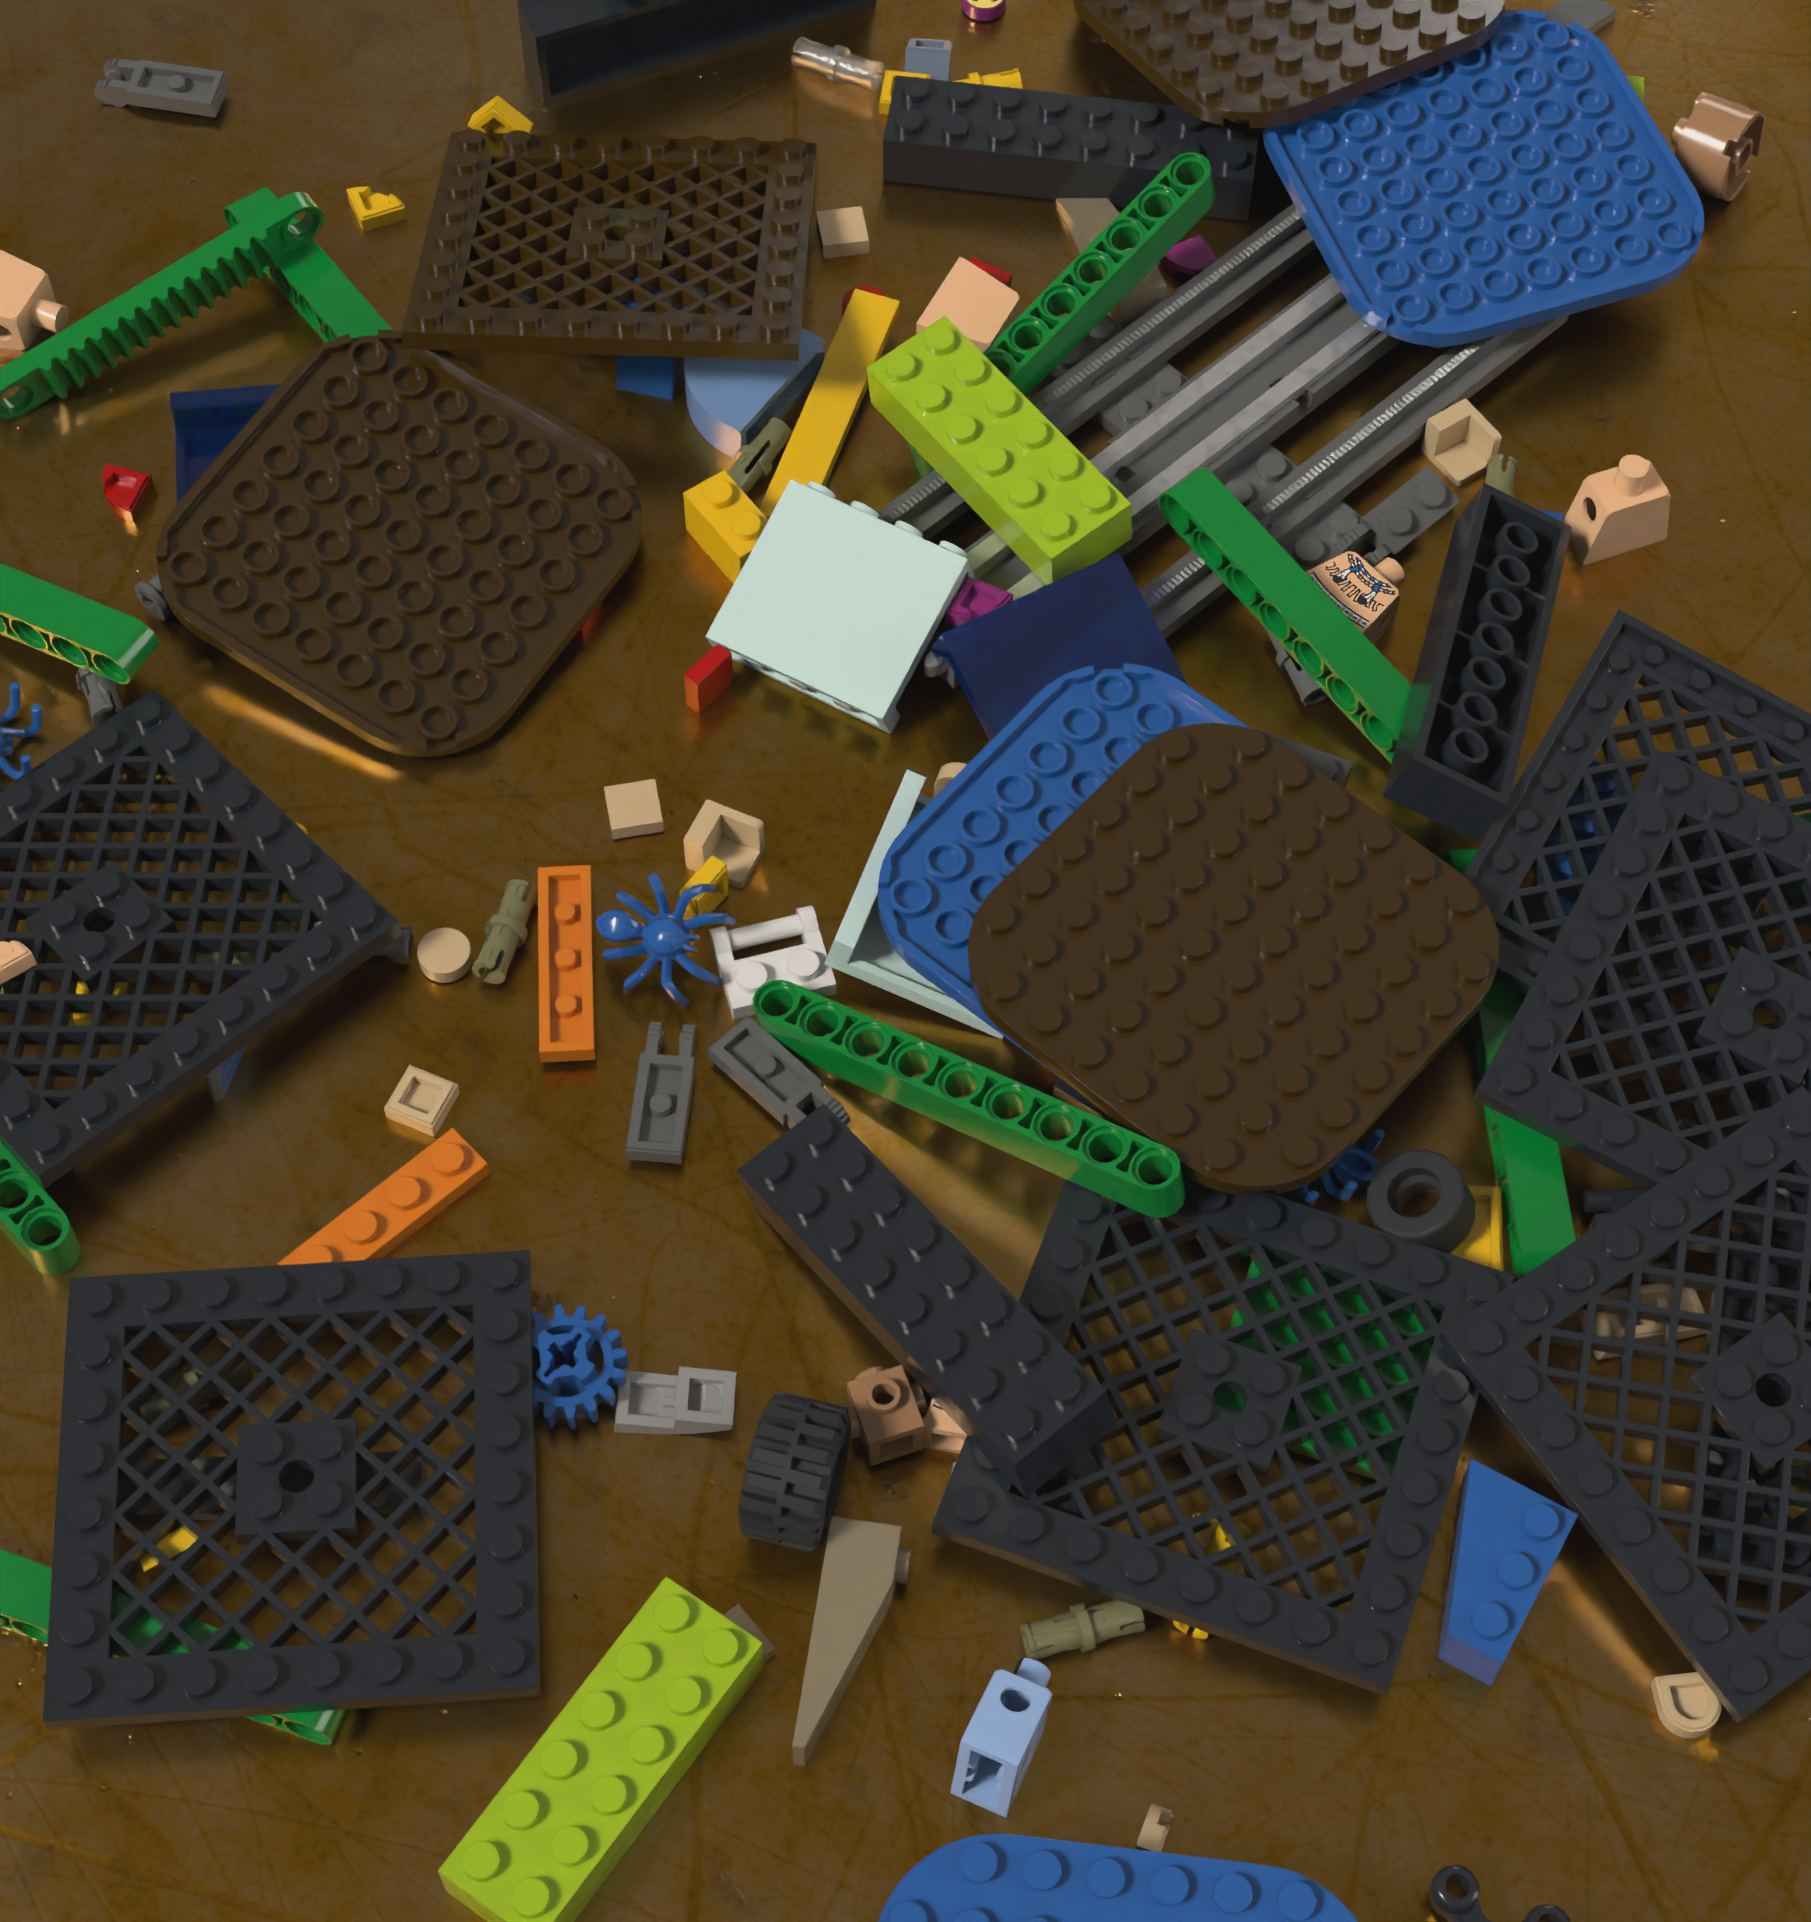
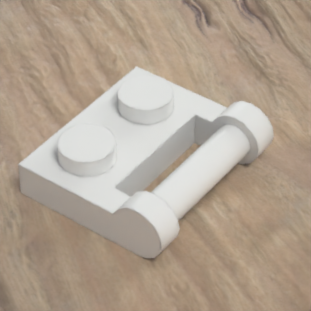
M812 905L797 908L794 915L728 931L725 926L709 930L711 947L733 1020L755 1015L753 1009L754 994L763 984L772 980L789 981L823 997L837 994L832 968L824 964L827 953ZM797 935H801L804 942L801 945L740 960H734L732 951Z

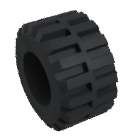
M777 1391L768 1401L753 1437L742 1481L738 1520L743 1536L810 1553L817 1548L823 1540L831 1521L846 1464L851 1434V1420L847 1407L783 1391Z

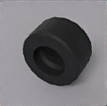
M1427 1149L1409 1150L1389 1158L1374 1173L1367 1188V1209L1377 1230L1392 1234L1403 1241L1416 1242L1449 1253L1455 1250L1468 1237L1475 1221V1200L1458 1166L1441 1153ZM1423 1192L1440 1193L1441 1196L1437 1205L1430 1212L1420 1217L1407 1218L1402 1216L1405 1205L1414 1196Z

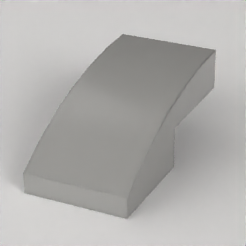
M679 1366L677 1375L623 1370L626 1374L627 1382L625 1386H619L617 1389L614 1432L698 1434L732 1430L736 1372Z

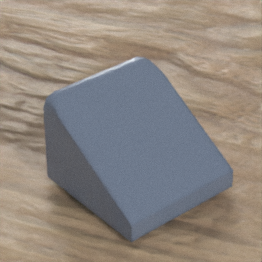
M909 39L905 52L904 72L930 74V79L949 81L954 43L947 40Z

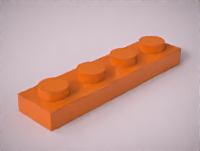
M591 865L538 867L539 1054L541 1063L595 1060Z
M451 1128L277 1264L293 1265L382 1259L489 1175L488 1163L454 1128Z

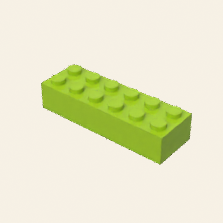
M943 316L866 367L871 404L1053 593L1132 539V504L946 316Z
M666 1576L439 1868L438 1873L445 1890L487 1922H574L764 1669L763 1643Z

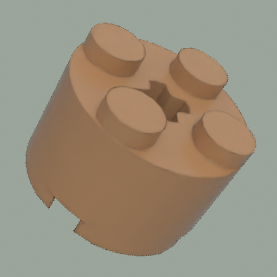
M1700 93L1689 119L1681 117L1676 123L1671 136V144L1677 146L1675 157L1696 191L1726 201H1731L1737 196L1751 171L1744 169L1750 155L1758 157L1766 128L1765 115L1760 114L1761 112L1713 94Z

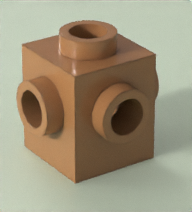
M902 1365L889 1369L883 1366L872 1367L858 1374L855 1380L847 1382L848 1404L842 1406L847 1407L851 1420L850 1439L860 1437L870 1466L925 1449V1426L921 1417L925 1416L928 1411L926 1401L919 1383H908Z

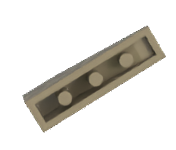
M1056 198V203L1080 254L1120 214L1108 198ZM1157 265L1108 313L1123 328L1129 326L1162 300L1166 299L1167 285Z
M831 1516L792 1744L794 1765L806 1766L893 1603L895 1584H907L911 1548L901 1547L902 1526Z

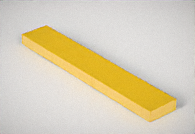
M859 289L854 290L759 508L768 520L790 479L807 486L809 481L826 486L868 388L866 367L880 359L899 315L900 301Z

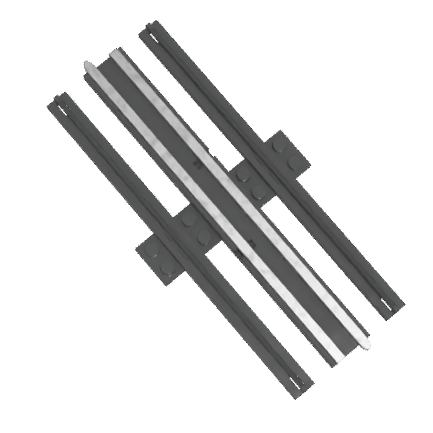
M1293 203L1126 328H1123L1106 315L1043 379L1048 386L1030 398L1029 401L1065 437L1089 419L1101 425L1114 436L1107 442V448L1097 455L1092 453L1087 459L1132 504V539L1053 593L993 530H990L964 550L967 553L966 558L969 560L975 574L974 579L1012 593L1013 605L1000 619L990 624L973 628L955 627L945 624L944 614L921 657V660L924 662L925 676L934 677L939 675L953 688L960 685L1165 526L1168 522L1160 510L1159 496L1198 468H1205L1211 471L1305 572L1343 554L1337 549L1335 544L1358 525V521L1362 516L1345 504L1342 499L1423 436L1428 418L1465 398L1467 400L1563 325L1568 320L1569 315L1474 342L1453 345L1304 463L1297 466L1270 443L1403 341L1389 336L1366 323L1349 305L1332 273L1190 380L1166 362L1318 248ZM933 470L877 513L879 514L878 519L895 525L896 521L910 524L923 534V539L928 541L971 507L936 470ZM1370 534L1364 535L1361 541L1349 551L1359 554L1371 544L1369 542ZM1192 549L990 707L989 719L1002 730L1044 687L1071 671L1091 665L1094 666L1095 671L1122 669L1123 663L1135 664L1229 588ZM965 579L962 580L957 592L959 591Z

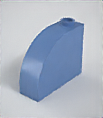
M729 308V309H726L725 311L728 312V311H731V310H733V309H732V308ZM801 327L798 361L684 357L687 407L690 417L700 434L716 449L735 459V454L743 445H749L756 434L763 428L764 423L769 417L781 420L815 382L824 361V339Z

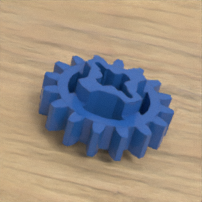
M561 1304L555 1305L554 1318L546 1320L538 1311L533 1313L535 1323L532 1343L533 1360L538 1368L535 1373L536 1380L534 1382L535 1416L543 1412L546 1427L551 1429L556 1424L558 1417H566L570 1429H576L578 1415L584 1413L591 1421H598L597 1406L602 1403L605 1406L614 1408L617 1401L612 1388L618 1389L619 1386H625L627 1382L626 1374L621 1370L629 1366L627 1351L619 1349L623 1345L621 1333L618 1329L607 1332V1320L603 1314L598 1315L591 1322L588 1321L585 1306L581 1305L576 1309L573 1316H565V1311ZM598 1350L604 1358L601 1374L596 1371L593 1364L596 1361L595 1353Z

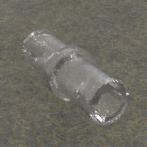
M805 37L798 38L792 52L801 54L800 57L796 55L791 57L793 65L826 74V78L829 81L839 83L841 80L868 88L871 91H876L883 80V76L875 74L876 71L884 72L885 68L882 62L872 61L851 54L847 47L836 45L832 48L808 40Z

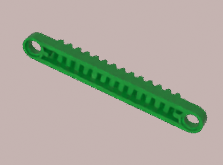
M290 193L0 368V417L5 419L19 417L55 395L63 399L68 397V387L72 385L81 389L84 387V377L88 375L96 379L101 377V367L105 365L114 369L117 367V357L120 355L130 359L134 356L133 348L138 345L145 349L150 347V337L153 335L161 339L165 338L166 327L173 326L178 329L183 327V317L187 315L196 319L199 317V307L205 306L210 309L215 307V298L217 296L229 299L232 287L247 288V278L250 276L257 279L264 277L263 268L267 266L275 270L280 268V258L305 244L318 234L324 222L323 212L307 193ZM303 211H306V214L301 220H299L295 224L289 225V222L294 216ZM20 386L19 390L12 396L1 399L3 393L8 389Z

